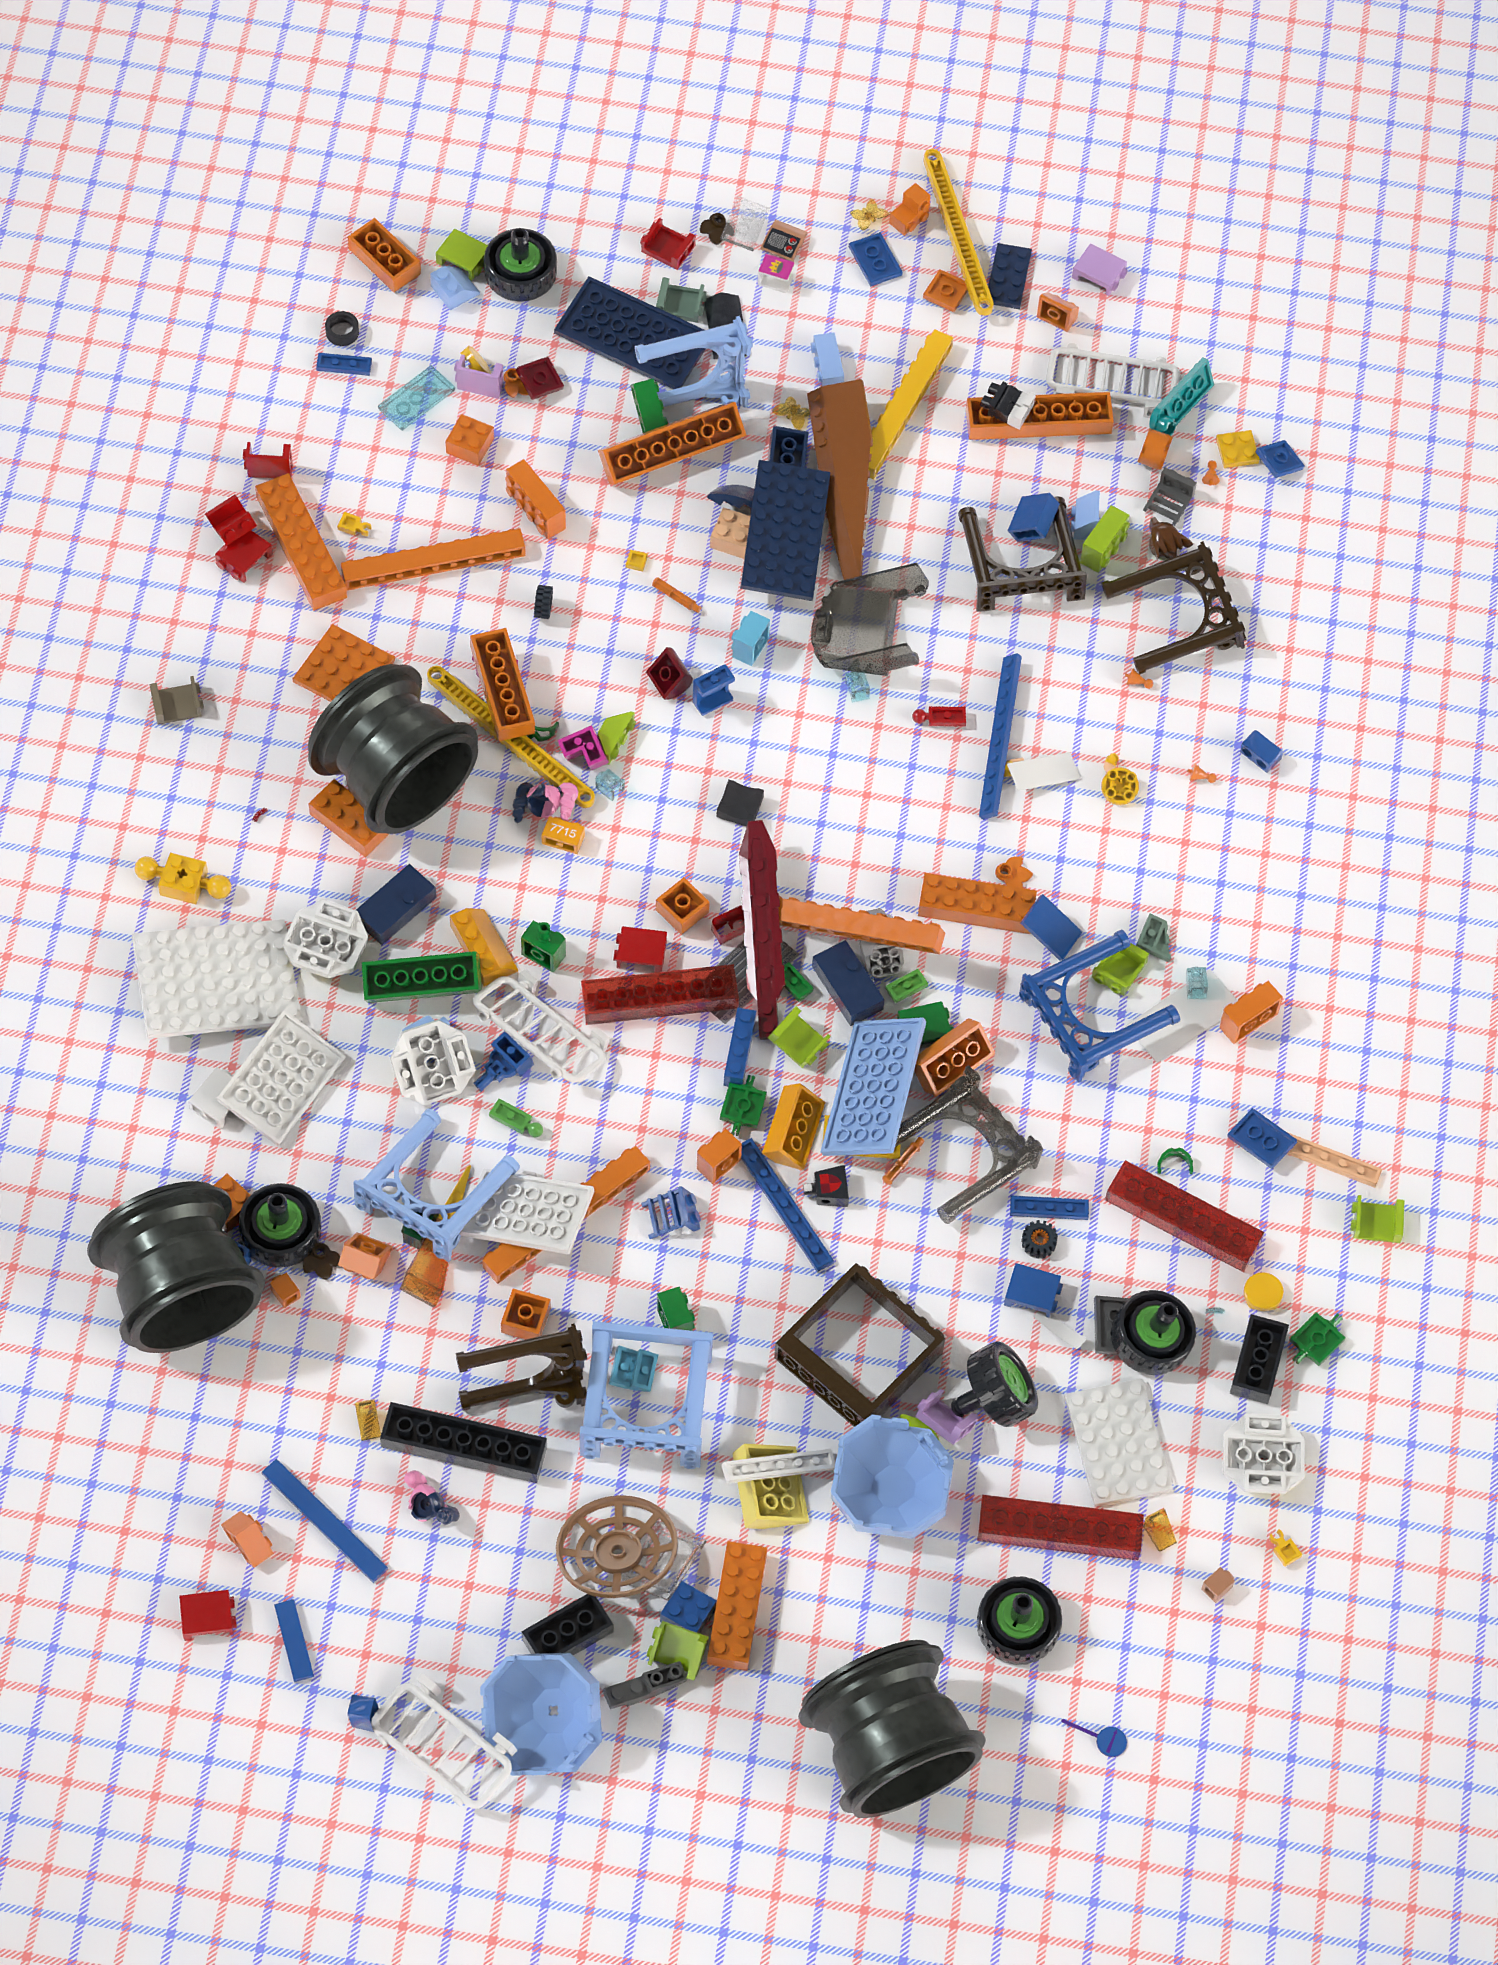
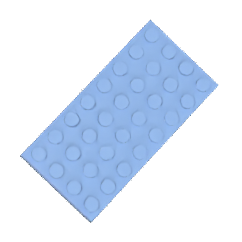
M924 1018L854 1022L820 1151L823 1156L886 1154L894 1152L926 1025Z

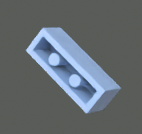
M835 332L814 335L810 347L811 352L815 353L814 367L818 368L819 371L817 372L818 383L821 382V385L825 386L844 382V372Z

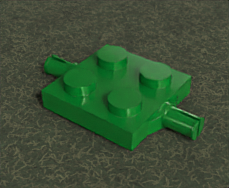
M751 1075L747 1076L746 1084L737 1085L729 1083L719 1120L734 1124L731 1132L733 1136L735 1131L736 1136H739L741 1126L758 1128L767 1092L753 1087L756 1078L754 1075H752V1078Z
M1315 1312L1290 1337L1289 1341L1299 1350L1292 1358L1294 1362L1296 1361V1364H1299L1307 1357L1317 1366H1320L1345 1341L1346 1337L1336 1327L1343 1320L1342 1316L1339 1317L1340 1314L1337 1313L1329 1321Z

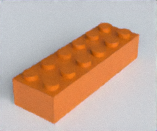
M507 628L470 635L471 652L498 741L535 734V720Z
M924 873L918 916L1030 934L1020 923L1035 903L1037 890Z
M727 1541L707 1665L748 1671L768 1547Z

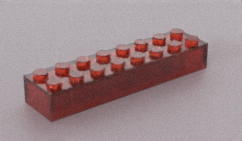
M734 964L581 981V995L586 1025L737 1009L739 1006Z
M1126 1160L1109 1186L1105 1201L1243 1273L1260 1246L1265 1233Z
M982 1494L977 1541L1138 1561L1141 1553L1144 1514Z

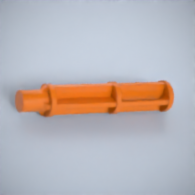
M659 577L653 580V587L688 610H693L696 613L700 612L702 607L697 605L695 600L689 598Z
M918 1137L915 1142L910 1144L900 1158L895 1161V1164L882 1177L885 1184L891 1185L901 1171L905 1169L915 1152L921 1150L920 1147L925 1142L923 1138Z

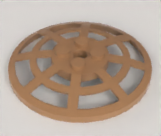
M608 1496L585 1504L565 1521L556 1541V1558L564 1577L580 1591L601 1598L629 1597L651 1588L669 1572L677 1556V1532L668 1514L656 1504L634 1496ZM623 1505L639 1507L651 1512L653 1515L646 1523L636 1518L624 1517ZM615 1506V1517L603 1519L592 1526L584 1518L598 1509ZM659 1519L669 1530L672 1543L660 1545L658 1536L652 1529ZM578 1523L585 1532L579 1538L576 1550L563 1548L568 1533ZM615 1524V1530L606 1532L603 1535L597 1531L602 1527ZM623 1524L634 1525L640 1529L633 1534L630 1531L623 1530ZM648 1534L653 1541L654 1547L642 1548L640 1540ZM591 1536L596 1541L593 1551L582 1550L585 1542ZM617 1549L623 1550L620 1554H613ZM672 1550L670 1560L665 1568L658 1575L652 1573L651 1571L656 1566L660 1553ZM654 1555L646 1569L639 1565L642 1556ZM563 1556L575 1557L577 1566L583 1574L581 1577L574 1580L569 1575L563 1562ZM582 1558L594 1559L597 1566L588 1572L583 1565ZM633 1570L639 1574L632 1579L621 1581L623 1573ZM603 1571L613 1574V1582L596 1578V1576ZM643 1578L649 1580L648 1583L637 1588L620 1591L622 1586L634 1584ZM590 1580L602 1586L612 1587V1592L593 1590L582 1584Z

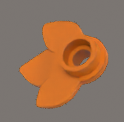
M508 369L504 373L506 393L512 398H515L518 393L525 396L529 395L516 369Z
M1018 856L1010 857L1006 863H1001L995 870L996 877L1004 881L1006 886L1023 888L1022 883L1028 881L1033 876V873L1021 866L1023 858Z

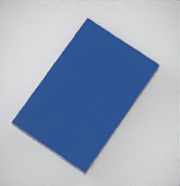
M881 232L848 244L870 287L902 276L903 272Z
M1044 894L1038 897L1020 923L1059 961L1064 960L1083 932Z
M1251 1108L1227 1134L1229 1139L1271 1169L1297 1144L1296 1138L1254 1108Z

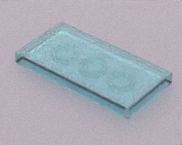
M430 365L380 403L378 410L403 431L454 392L455 386Z

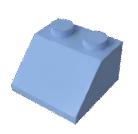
M443 266L430 274L431 287L449 310L480 295L479 290L461 268Z
M1100 490L1077 498L1075 506H1072L1071 517H1074V521H1071V532H1074L1073 539L1086 540L1099 522Z

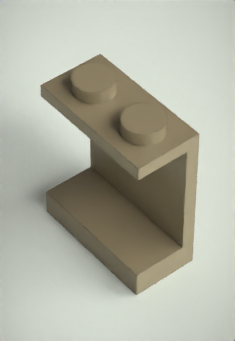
M190 676L191 684L158 690L157 683L149 684L158 725L202 717L201 709H204L202 698H198V693H201L199 682L195 683L194 676Z

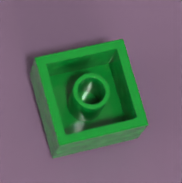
M680 1286L657 1293V1312L664 1328L693 1331L695 1329L693 1322L695 1321V1316L692 1309L688 1310V1298L685 1292L682 1293Z

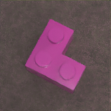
M592 725L557 740L567 761L584 754L591 770L609 763Z

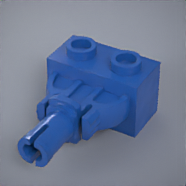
M505 1031L491 1043L493 1051L490 1054L489 1062L484 1065L486 1072L473 1082L475 1087L479 1088L481 1092L492 1081L500 1083L504 1078H511L516 1074L521 1077L534 1065L531 1056Z

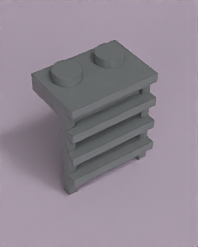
M1164 467L1161 472L1160 482L1143 508V511L1146 512L1150 509L1173 520L1172 525L1175 526L1184 514L1186 507L1189 506L1191 499H1193L1197 482L1189 477L1178 474L1175 470ZM1160 493V494H1162V495H1164V496H1166V497H1168V498H1170V499H1172V500H1174V501H1177V502L1183 504V506H1180V505H1178V504H1175V503H1173V502H1171V501H1169V500H1167V499H1165V498H1163V497H1161V496H1159V495H1157V494ZM1155 501V502H1157V503H1159V504H1161V505H1163V506H1165V507H1168V508H1170V509H1172V510L1178 512V514H1175V513H1173V512H1171V511H1169V510H1166V509H1164V508H1162V507H1160V506H1158V505H1156V504H1154V503H1152V502Z

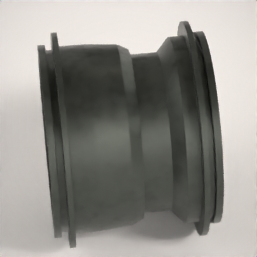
M388 664L377 667L350 683L330 702L320 715L312 729L308 742V762L310 767L319 775L344 774L346 776L349 791L364 809L365 824L375 833H402L432 817L460 790L472 772L478 757V735L476 730L468 723L454 722L438 707L422 703L420 701L422 689L421 675L414 667L405 664Z
M186 1181L164 1185L144 1192L119 1205L107 1214L94 1229L87 1247V1255L91 1263L96 1267L118 1274L116 1293L124 1316L120 1323L119 1333L122 1340L129 1346L147 1353H167L183 1350L227 1332L247 1318L257 1307L265 1288V1279L259 1269L247 1264L236 1242L222 1231L232 1210L230 1196L223 1189L200 1181Z
M908 1640L877 1649L832 1672L817 1683L803 1698L801 1703L802 1709L798 1715L801 1725L828 1733L834 1743L832 1760L845 1791L839 1801V1805L844 1812L853 1813L857 1818H872L898 1811L951 1785L969 1772L982 1758V1748L986 1742L984 1734L978 1730H969L966 1721L953 1700L939 1693L934 1682L939 1671V1665L944 1658L943 1651L939 1646L931 1645L925 1640Z

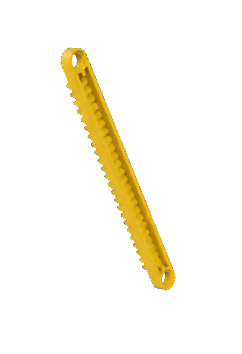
M928 149L925 151L923 158L927 177H929V182H931V188H933L936 203H938L940 214H942V220L944 219V225H946L949 240L953 246L955 257H957V263H959V268H961V273H963V279H965L970 300L973 302L974 308L979 315L987 316L992 313L993 299L940 151ZM935 156L937 159L930 160L928 159V157ZM980 304H987L989 307L982 308Z
M430 667L427 671L428 682L442 696H445L448 701L450 700L453 705H456L458 709H461L464 714L466 713L469 718H472L475 723L477 722L480 727H483L485 731H488L491 736L493 735L498 740L487 703L443 667ZM437 672L442 676L439 679H434L431 675ZM527 736L500 741L513 754L515 753L517 758H521L522 762H526L528 767L531 766L533 771H537L539 776L542 775L544 780H548L550 785L553 784L554 787H559L563 783L575 785L578 789V797L575 803L581 808L593 806L595 802L593 790ZM586 794L591 799L589 801H582L580 797Z

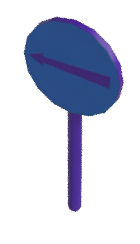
M1061 1719L1062 1723L1096 1737L1097 1748L1105 1756L1118 1757L1127 1747L1125 1734L1116 1727H1106L1097 1734L1068 1720Z

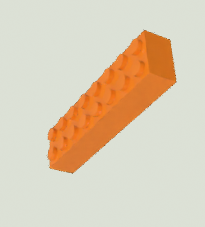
M1110 392L1036 395L1034 405L1020 430L996 419L994 416H988V410L980 406L983 397L967 398L966 402L969 440L1112 434L1114 423Z
M727 402L599 449L598 453L609 484L615 485L747 435L736 402Z
M289 473L256 485V498L312 610L315 611L346 599V585Z

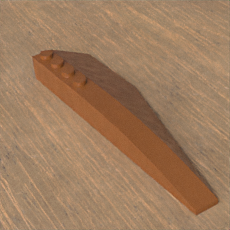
M862 379L821 386L807 393L818 469L830 472L826 512L845 584L862 578L864 558L862 555V548L865 545L863 532L866 530L864 519L868 508L869 487L867 482L868 478H870V471L868 469L872 458L870 447L873 445V438Z

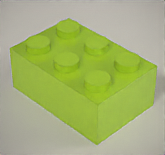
M1110 505L1084 541L1080 563L1097 573L1102 568H1106L1111 555L1117 553L1118 545L1121 542L1124 543L1128 537L1127 530L1130 526V515Z

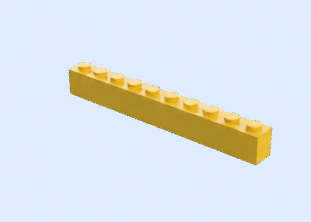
M936 329L933 330L931 335H927L924 347H920L917 353L916 361L913 360L909 366L910 371L902 377L901 386L896 387L892 401L889 400L887 402L886 411L884 414L881 413L877 420V426L872 427L873 445L870 447L872 458L868 469L871 479H875L950 353L954 337Z

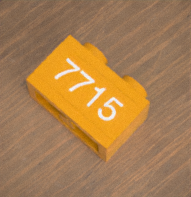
M549 816L542 832V844L578 855L585 837V827L576 822L564 821L560 817Z

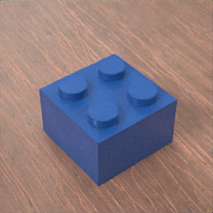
M681 1580L660 1613V1622L665 1621L701 1633L716 1609L717 1600Z

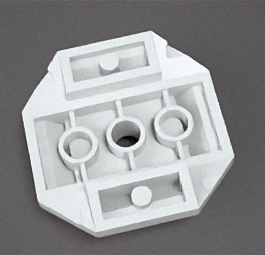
M320 899L315 904L305 907L296 913L282 946L292 966L331 978L354 972L368 942V935L358 911L325 899ZM324 942H329L328 945H322Z
M438 1019L402 1031L390 1056L400 1093L423 1105L462 1093L476 1071L465 1034ZM429 1058H435L433 1065H426Z
M1245 1413L1223 1435V1475L1244 1492L1285 1494L1304 1479L1305 1438L1285 1415ZM1264 1455L1268 1460H1261L1259 1456Z

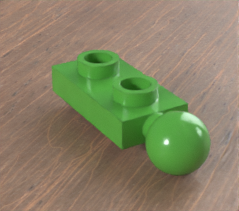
M500 1098L489 1112V1117L520 1134H523L526 1129L529 1135L534 1138L540 1137L543 1134V1126L540 1123H530L532 1121L531 1115Z

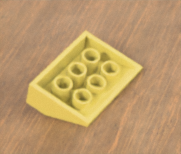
M743 1444L732 1454L733 1460L797 1453L796 1446ZM801 1474L737 1482L745 1528L767 1529L809 1522Z

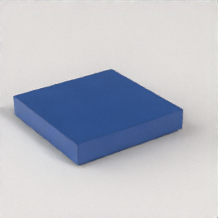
M1286 440L1262 446L1256 450V454L1274 478L1301 471L1305 467Z

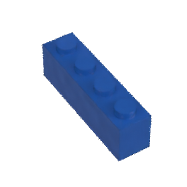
M737 1007L723 1086L728 1087L729 1083L744 1084L756 1023V1010Z

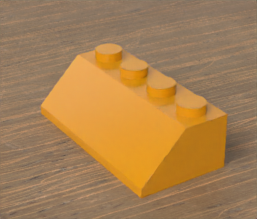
M465 908L450 915V927L464 952L476 951L480 955L481 982L484 987L499 977L509 976L518 972L517 966L485 909Z
M801 1083L785 1085L762 1154L774 1163L804 1170L826 1102Z

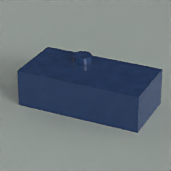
M773 426L769 440L767 461L805 468L809 432Z
M408 864L359 906L356 911L359 913L366 932L380 945H383L437 898L436 887L411 864Z
M846 940L813 956L812 968L850 1027L854 1025L855 1021H862L884 1010L885 999Z

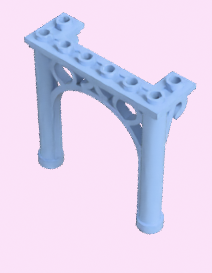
M737 316L731 324L645 346L643 344L635 346L639 364L645 363L647 360L695 348L711 349L718 354V362L715 368L701 381L689 386L658 393V398L662 400L664 407L702 397L721 398L722 404L736 402V405L740 403V406L748 407V399L751 397L748 388L745 389L744 386L745 380L743 375H745L744 364H746L744 354L750 356L753 343L751 337H748L746 334L747 327L745 322L742 323L740 316Z
M428 1108L422 1113L420 1120L363 1180L359 1179L353 1182L354 1202L359 1210L365 1211L368 1214L373 1212V1207L380 1209L390 1218L397 1219L405 1227L418 1232L423 1238L433 1241V1253L438 1258L450 1262L452 1250L460 1241L461 1235L459 1233L503 1183L520 1169V1165L513 1157L505 1155L466 1198L457 1203L435 1205L415 1198L402 1185L399 1178V1170L404 1161L441 1123L439 1114ZM394 1170V1179L387 1178V1176ZM386 1186L396 1187L397 1192L395 1194H387L382 1191V1188ZM400 1197H401L402 1202L404 1203V1205H402V1204H400L399 1202H397V1200H399ZM415 1212H423V1217ZM455 1212L450 1219H448L447 1213ZM430 1214H441L443 1219L440 1222H434L427 1217Z

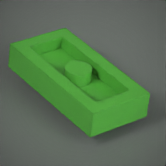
M916 969L886 985L885 989L896 1004L928 987V982L920 970Z

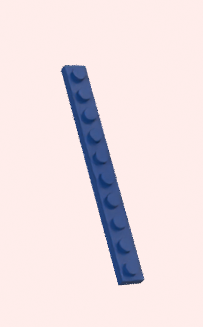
M1018 653L1003 657L979 817L983 820L998 816L1022 656Z

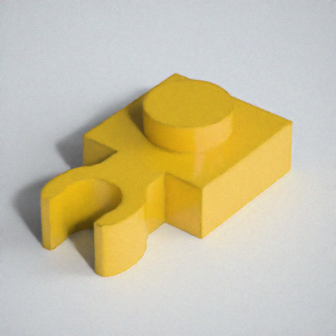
M347 512L343 513L337 525L339 531L354 536L356 532H360L363 536H368V531L364 529H372L370 523H362L361 517Z
M1278 1529L1276 1533L1280 1538L1276 1539L1270 1534L1269 1540L1277 1545L1273 1551L1283 1566L1286 1567L1301 1558L1302 1553L1291 1538L1285 1541L1283 1532Z

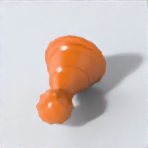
M1211 460L1207 463L1209 470L1202 478V482L1209 486L1217 485L1220 482L1214 470L1217 467V463Z
M1132 668L1130 674L1125 673L1124 676L1128 678L1126 685L1144 684L1145 688L1150 689L1154 684L1153 680H1145L1134 668Z
M1196 763L1193 765L1192 770H1187L1190 773V781L1207 779L1208 782L1213 783L1217 780V776L1214 773L1207 774Z

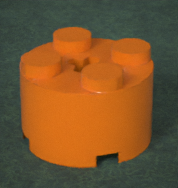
M1149 428L1137 462L1161 470L1173 437Z

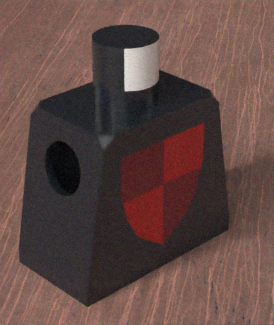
M845 1165L816 1171L814 1173V1183L803 1184L804 1195L815 1194L817 1205L848 1207L849 1195Z

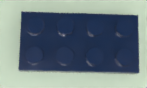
M997 243L988 285L994 305L1020 310L1032 249Z

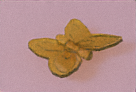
M870 199L866 204V208L852 210L850 214L854 219L858 220V227L861 230H866L869 228L871 221L875 222V218H885L890 215V212L878 208L874 199Z
M791 396L786 399L785 403H780L772 409V412L778 416L787 415V419H790L792 416L791 422L797 430H801L804 426V417L810 415L809 409L800 408L801 405H797L796 400Z

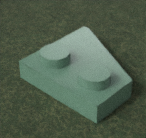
M1150 913L1136 946L1157 958L1169 962L1171 954H1169L1168 946L1170 942L1167 934V921Z

